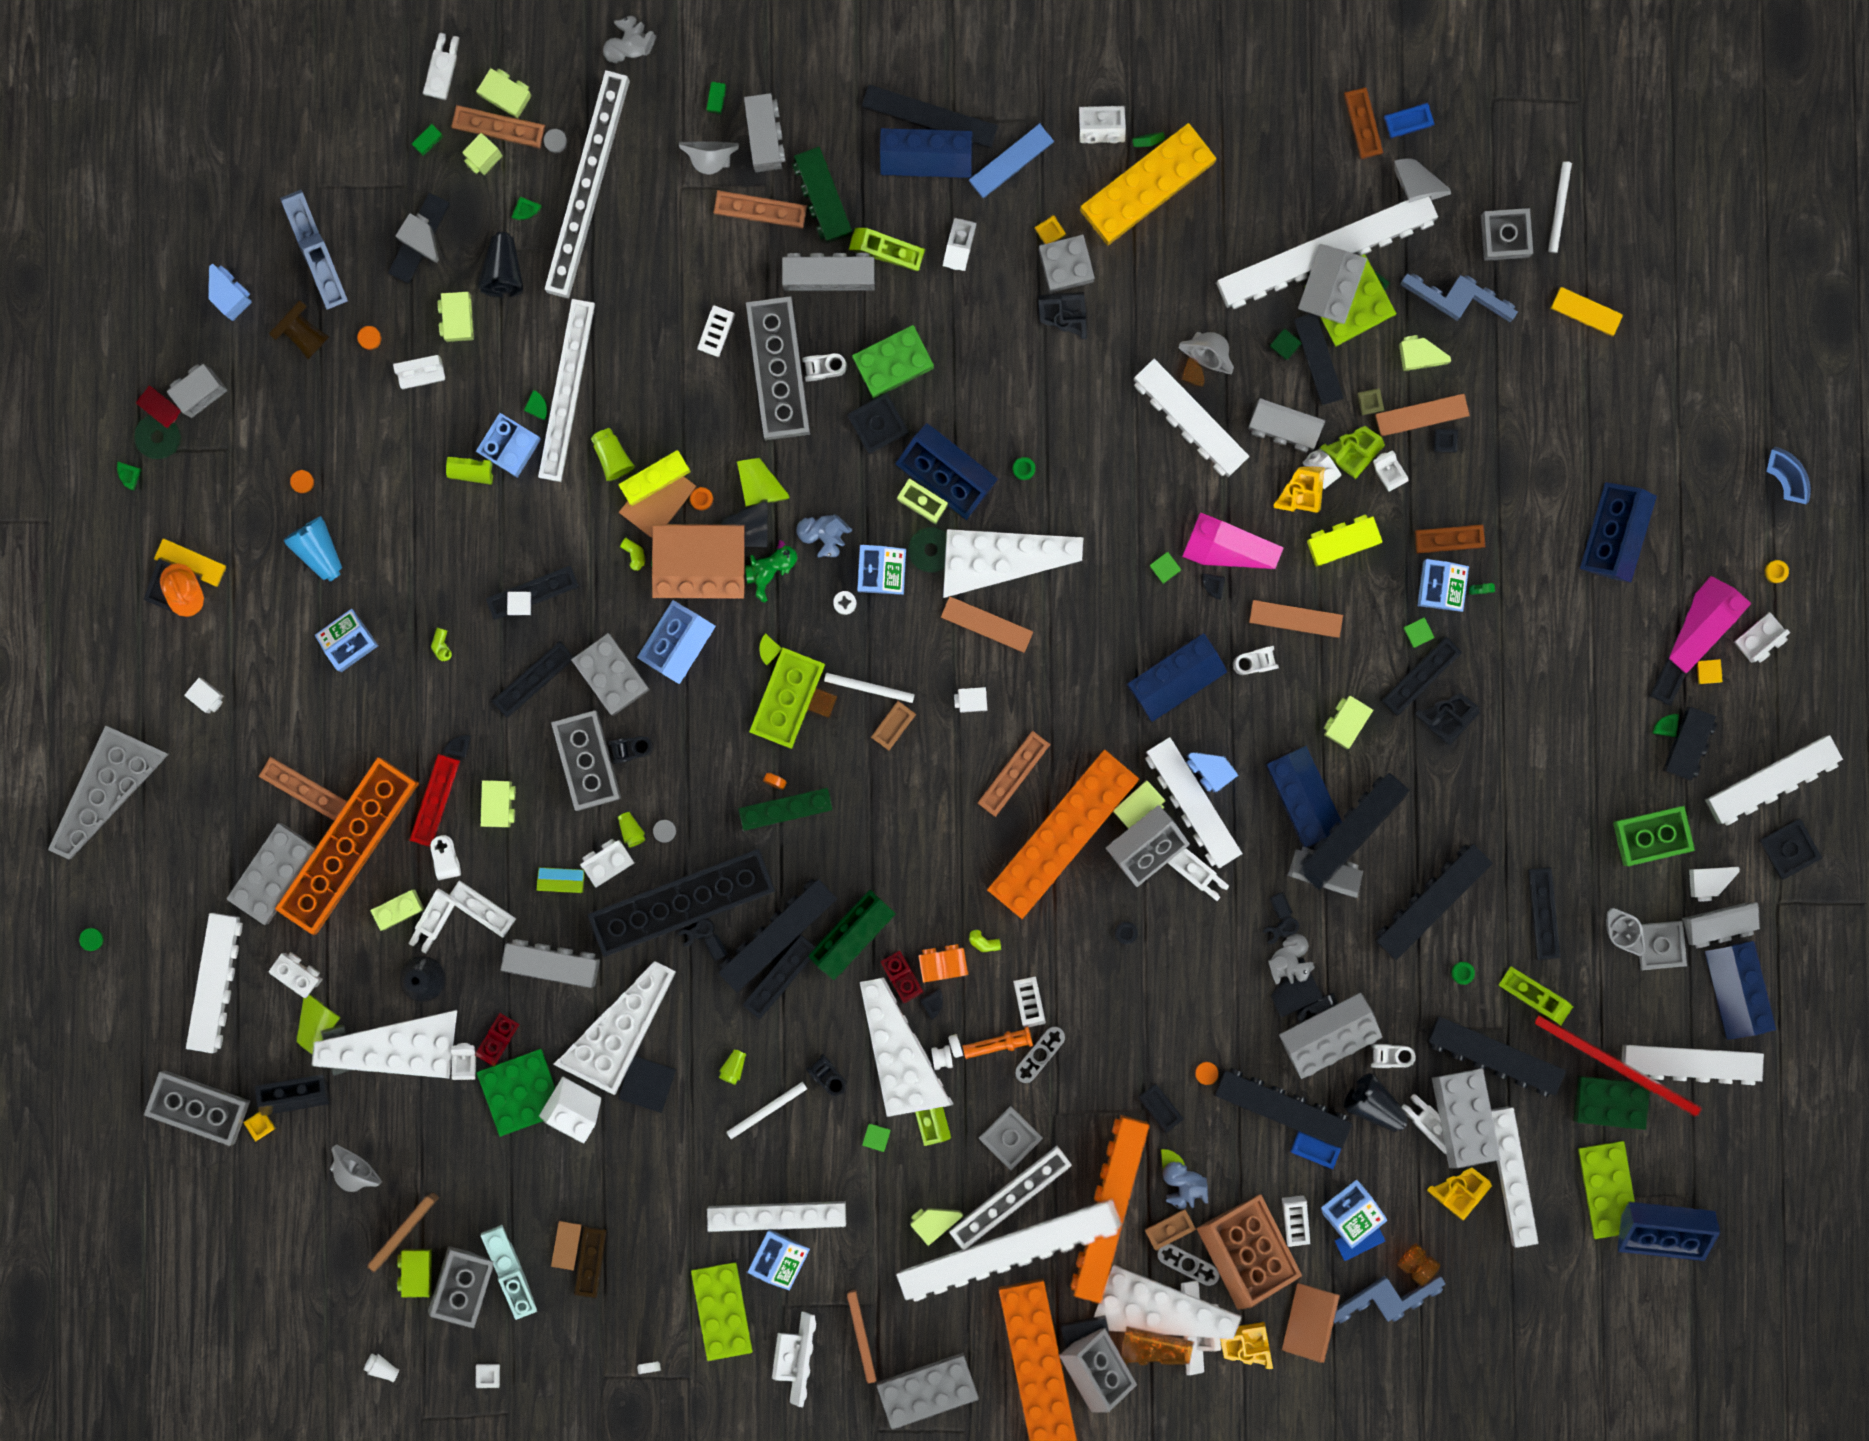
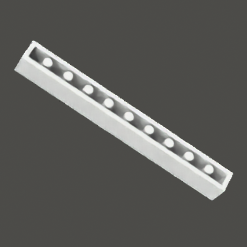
M605 70L547 278L545 291L549 294L568 299L570 297L628 89V76Z
M1430 197L1410 203L1407 200L1221 278L1216 284L1226 307L1233 306V309L1245 305V300L1253 297L1254 300H1258L1267 295L1266 291L1273 288L1275 291H1279L1288 287L1287 283L1292 280L1298 283L1309 278L1308 274L1311 272L1320 244L1353 254L1358 253L1359 256L1371 252V247L1379 244L1381 248L1392 243V238L1400 235L1402 239L1412 235L1413 229L1421 227L1424 230L1433 226V221L1438 218V215Z
M1110 1199L966 1248L964 1251L960 1250L901 1270L896 1275L905 1299L913 1298L915 1302L926 1298V1293L934 1291L935 1294L947 1291V1286L955 1284L956 1287L968 1284V1279L976 1277L977 1280H981L990 1276L989 1272L995 1270L998 1273L1005 1272L1011 1269L1010 1265L1018 1263L1019 1266L1032 1262L1031 1258L1039 1256L1040 1259L1053 1255L1052 1251L1061 1249V1252L1074 1248L1073 1244L1081 1241L1083 1245L1095 1241V1237L1103 1234L1104 1237L1117 1233L1116 1229L1121 1226V1222L1113 1200Z

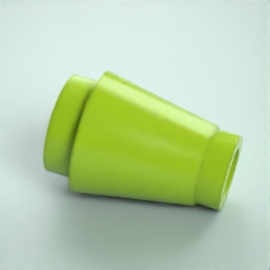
M630 812L618 816L624 843L628 844V847H634L645 841L644 831Z
M734 1049L720 1069L719 1078L736 1085L737 1080L740 1081L746 1054Z

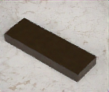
M584 1226L574 1295L597 1298L607 1229Z

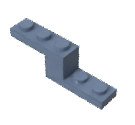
M302 190L281 197L280 200L300 250L310 268L326 309L347 302L348 300L324 240L318 232Z
M1406 274L1400 285L1455 320L1462 316L1472 298L1509 322L1518 313V311L1514 310L1515 306L1507 300L1500 301L1495 297L1496 294L1486 287L1484 289L1475 285L1477 282L1467 275L1464 277L1460 275L1446 297L1442 296L1443 292L1434 286L1429 288L1423 284L1424 280L1416 274Z
M1437 1274L1400 1298L1387 1277L1383 1276L1337 1306L1334 1323L1337 1321L1339 1323L1345 1322L1351 1317L1350 1313L1358 1309L1361 1311L1368 1307L1371 1299L1374 1300L1387 1321L1391 1319L1393 1322L1397 1321L1405 1315L1403 1312L1408 1308L1415 1309L1424 1302L1422 1299L1428 1295L1433 1297L1440 1293L1445 1282Z

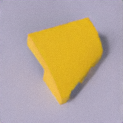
M1299 467L1278 500L1274 503V508L1288 511L1301 509L1318 513L1321 510L1325 467Z
M1470 1168L1463 1171L1457 1177L1452 1176L1446 1179L1447 1181L1435 1187H1429L1427 1191L1464 1221L1492 1185L1483 1175Z
M1265 1322L1238 1326L1233 1339L1220 1338L1225 1359L1241 1360L1245 1364L1250 1365L1254 1362L1265 1365L1266 1369H1273Z

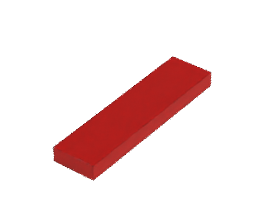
M441 754L437 755L410 841L431 847V842L436 837L460 764L459 760Z

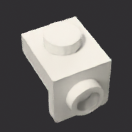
M1321 449L1310 453L1307 459L1302 462L1305 467H1325L1323 489L1341 476L1329 455Z
M1394 451L1383 453L1373 461L1375 471L1388 492L1409 481L1408 476L1397 461Z
M459 1043L457 1046H451L452 1080L475 1079V1047L468 1043Z

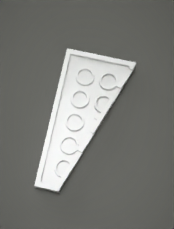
M947 529L943 598L1082 561L1083 538Z
M654 961L636 982L584 1032L554 1065L615 1095L676 971Z
M879 978L860 982L887 1117L953 1105L950 1097L946 1095L943 1089L942 1082L935 1075L931 1067L932 1064L920 1042L907 1023L909 1022L897 1006V1001L885 979Z
M457 1010L314 1042L312 1066L450 1078L451 1046L454 1043Z
M1115 1264L1108 1277L1102 1302L1098 1304L1094 1317L1106 1315L1109 1331L1224 1339L1234 1338L1242 1316Z

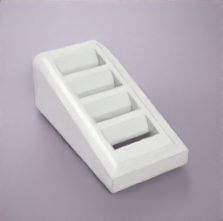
M713 305L698 350L716 357L720 356L735 317L733 312ZM716 314L727 318V321L724 322L716 319ZM712 324L724 327L723 331L711 327ZM709 332L720 335V340L708 336ZM706 340L718 344L717 349L705 345Z
M1036 976L1013 981L1023 1027L1045 1024L1046 1021ZM1033 985L1034 989L1023 992L1020 991V988ZM1035 995L1034 999L1022 1001V997ZM1037 1004V1008L1024 1010V1006ZM1039 1013V1017L1026 1019L1027 1015Z
M1293 1196L1282 1198L1287 1246L1310 1244L1307 1201L1305 1197ZM1302 1214V1217L1290 1218V1215ZM1303 1224L1301 1227L1291 1228V1225ZM1304 1232V1236L1292 1237L1291 1235Z

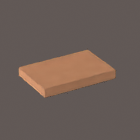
M683 476L634 506H631L627 501L619 513L653 539V524H669L697 486Z
M1297 1283L1282 1350L1314 1361L1324 1362L1340 1295Z

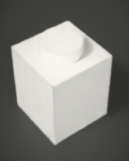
M198 678L184 696L205 713H210L211 711L215 712L223 703L221 699L224 695L204 679Z
M986 687L958 689L959 694H954L955 708H960V713L987 711Z

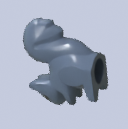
M836 514L822 516L816 521L812 517L804 518L798 523L796 529L797 536L803 543H813L819 538L822 540L824 546L819 551L817 557H837L840 554V550L836 544L840 546L845 545L844 541L840 538L841 535L852 531Z
M1171 1162L1164 1167V1181L1171 1186H1179V1192L1166 1195V1202L1171 1203L1179 1210L1185 1209L1187 1202H1189L1191 1208H1194L1196 1198H1201L1205 1204L1208 1203L1206 1177H1202L1193 1171H1187V1167L1180 1162Z

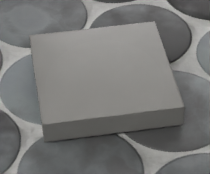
M1683 921L1641 924L1646 952L1639 956L1640 970L1687 966Z
M1010 1106L979 1139L1012 1170L1043 1137Z

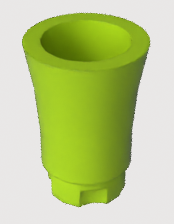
M611 428L601 430L591 437L594 443L593 447L599 457L607 481L617 479L635 468V465L626 455Z

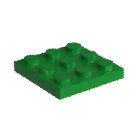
M542 1049L477 1072L500 1137L544 1121L539 1115L556 1089Z

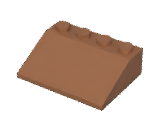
M653 524V598H744V525Z
M1261 1194L1196 1228L1237 1310L1256 1305L1302 1276Z

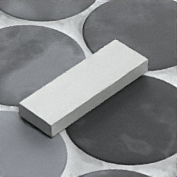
M458 881L450 893L452 897L458 899L455 906L502 938H504L516 920L515 917L461 881Z

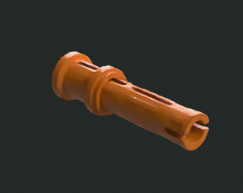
M1026 1026L1024 1030L1016 1032L1006 1031L1004 1036L963 1045L965 1058L968 1059L1005 1049L1014 1051L1015 1048L1026 1045L1031 1047L1033 1042L1029 1027Z

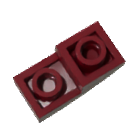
M150 385L136 401L138 406L167 429L181 412L177 406Z
M901 951L880 961L904 1004L924 993Z
M500 1013L476 1051L475 1056L495 1067L520 1024Z

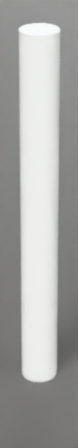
M1570 162L1562 163L1548 250L1553 253L1558 251L1572 165Z
M826 673L824 680L825 682L913 703L915 695Z
M803 1081L728 1130L727 1134L730 1139H733L807 1090Z

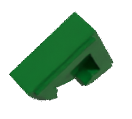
M1163 132L1146 134L1132 139L1134 147L1153 146L1165 140Z
M520 197L512 219H530L539 212L542 206Z
M533 390L524 411L546 420L547 406L545 400L538 392Z
M118 462L117 472L121 482L127 488L134 491L141 469Z
M1493 583L1471 585L1469 587V595L1495 592Z
M1679 714L1667 715L1661 718L1654 726L1652 734L1676 737Z

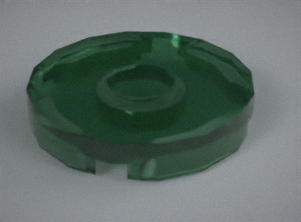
M150 415L140 421L136 427L134 439L137 448L142 454L150 459L161 460L176 452L180 446L181 434L175 422L171 423L167 429ZM156 431H161L164 435L160 443H154L152 440V435Z
M927 527L919 530L909 543L911 562L924 572L935 573L945 568L947 534L938 528ZM926 545H936L938 549L935 556H927L924 552Z

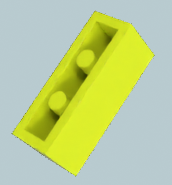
M677 450L618 485L630 505L634 506L691 471Z
M1363 515L1353 519L1354 524L1346 526L1344 522L1333 526V531L1325 534L1324 530L1311 534L1312 539H1309L1307 543L1316 567L1381 544L1382 539L1374 517L1367 518V515Z

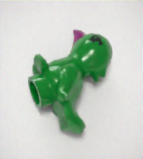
M779 540L777 549L770 557L755 560V557L750 555L751 565L745 566L747 584L755 583L756 597L762 602L768 601L765 593L766 585L773 579L776 571L780 570L783 576L784 573L788 574L797 561L795 549Z

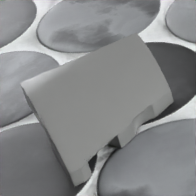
M1400 159L1394 161V170L1401 187L1404 188L1409 203L1429 196L1431 200L1451 194L1448 186L1416 160Z

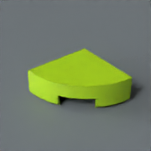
M766 633L760 642L759 649L763 662L768 665L782 650Z
M1161 1149L1163 1169L1171 1162H1180L1185 1166L1178 1154L1167 1149Z

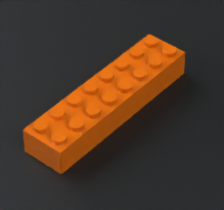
M1103 750L987 890L1023 919L1138 782L1139 778L1106 750Z
M378 757L275 910L312 935L317 934L419 783L383 758Z
M1120 1115V1118L1114 1121L1112 1132L1115 1134L1114 1141H1109L1106 1150V1154L1109 1156L1108 1163H1103L1100 1176L1103 1178L1101 1186L1097 1185L1094 1198L1097 1204L1110 1199L1113 1200L1121 1226L1116 1229V1234L1104 1237L1103 1234L1095 1237V1241L1084 1244V1252L1079 1251L1076 1265L1079 1268L1078 1274L1073 1273L1070 1284L1075 1297L1097 1303L1102 1302L1149 1124L1146 1121Z
M1041 1278L999 1287L1029 1440L1077 1441L1044 1279Z

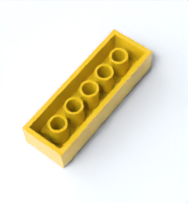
M1188 123L1081 205L1080 211L1108 246L1212 166L1217 158Z

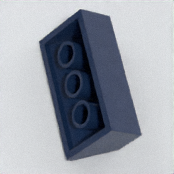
M881 128V175L972 178L973 132Z
M928 423L914 436L896 462L899 468L927 490L946 501L948 506L965 520L970 517L998 480L997 477Z
M1605 482L1580 569L1614 580L1631 583L1657 495L1642 488Z
M1203 633L1129 682L1127 686L1151 722H1153L1227 673V670L1216 650Z
M1307 746L1265 764L1303 847H1308L1320 841L1323 837H1329L1331 835L1329 833L1331 828L1337 822L1342 824L1341 818Z
M1747 940L1704 951L1726 1040L1775 1031L1776 1027L1754 941Z
M1628 1202L1621 1215L1618 1252L1705 1261L1720 1234L1716 1212L1704 1209Z

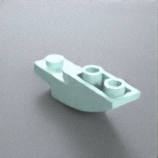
M503 1225L481 1233V1238L491 1261H494V1268L497 1272L499 1283L515 1319L517 1320L537 1312L526 1277Z

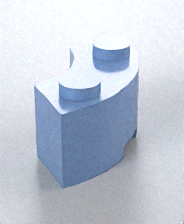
M1774 447L1771 450L1766 472L1775 475L1781 482L1785 500L1807 504L1810 500L1811 488L1805 468L1791 453Z

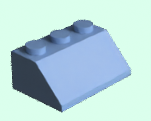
M672 600L637 658L680 684L716 626Z

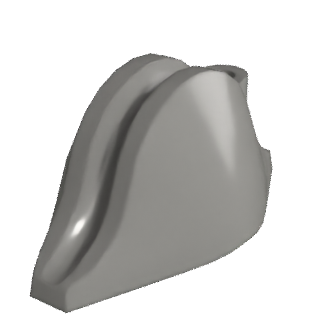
M679 142V148L690 156L695 169L703 174H714L723 167H730V154L739 147L738 143Z
M1196 332L1192 340L1182 341L1179 344V349L1200 365L1215 371L1232 374L1234 366L1229 359V344L1220 334Z
M1614 908L1610 909L1607 912L1606 927L1611 941L1617 947L1638 956L1646 952L1642 925L1639 920L1628 913Z
M337 1144L333 1146L334 1162L330 1170L334 1174L336 1183L342 1189L348 1192H355L363 1187H377L382 1183L372 1167L361 1157Z

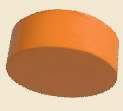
M363 327L358 333V342L365 349H375L381 343V334L375 327Z
M299 470L292 475L290 483L296 492L307 493L314 486V478L309 472Z
M696 488L691 493L690 502L695 509L704 511L711 507L713 495L707 488Z
M766 773L763 779L765 783L780 790H784L787 783L786 780L771 773Z
M1211 1062L1200 1063L1195 1070L1196 1079L1204 1085L1213 1084L1218 1078L1217 1067Z

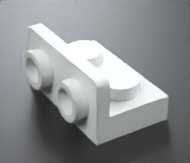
M1125 106L1079 107L1080 143H1117L1125 141Z
M439 355L393 364L395 374L398 375L402 389L445 380L442 360Z
M1769 612L1736 639L1734 643L1751 663L1757 660L1761 663L1770 655L1768 652L1774 646L1779 648L1788 640L1786 636L1790 632L1788 629H1784Z
M611 839L602 845L604 850L597 854L593 851L582 858L584 862L580 866L585 870L595 888L634 864V861L620 840L615 842Z

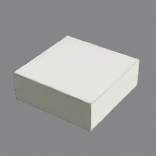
M508 592L507 615H531V592Z
M476 1364V1388H499L500 1364Z

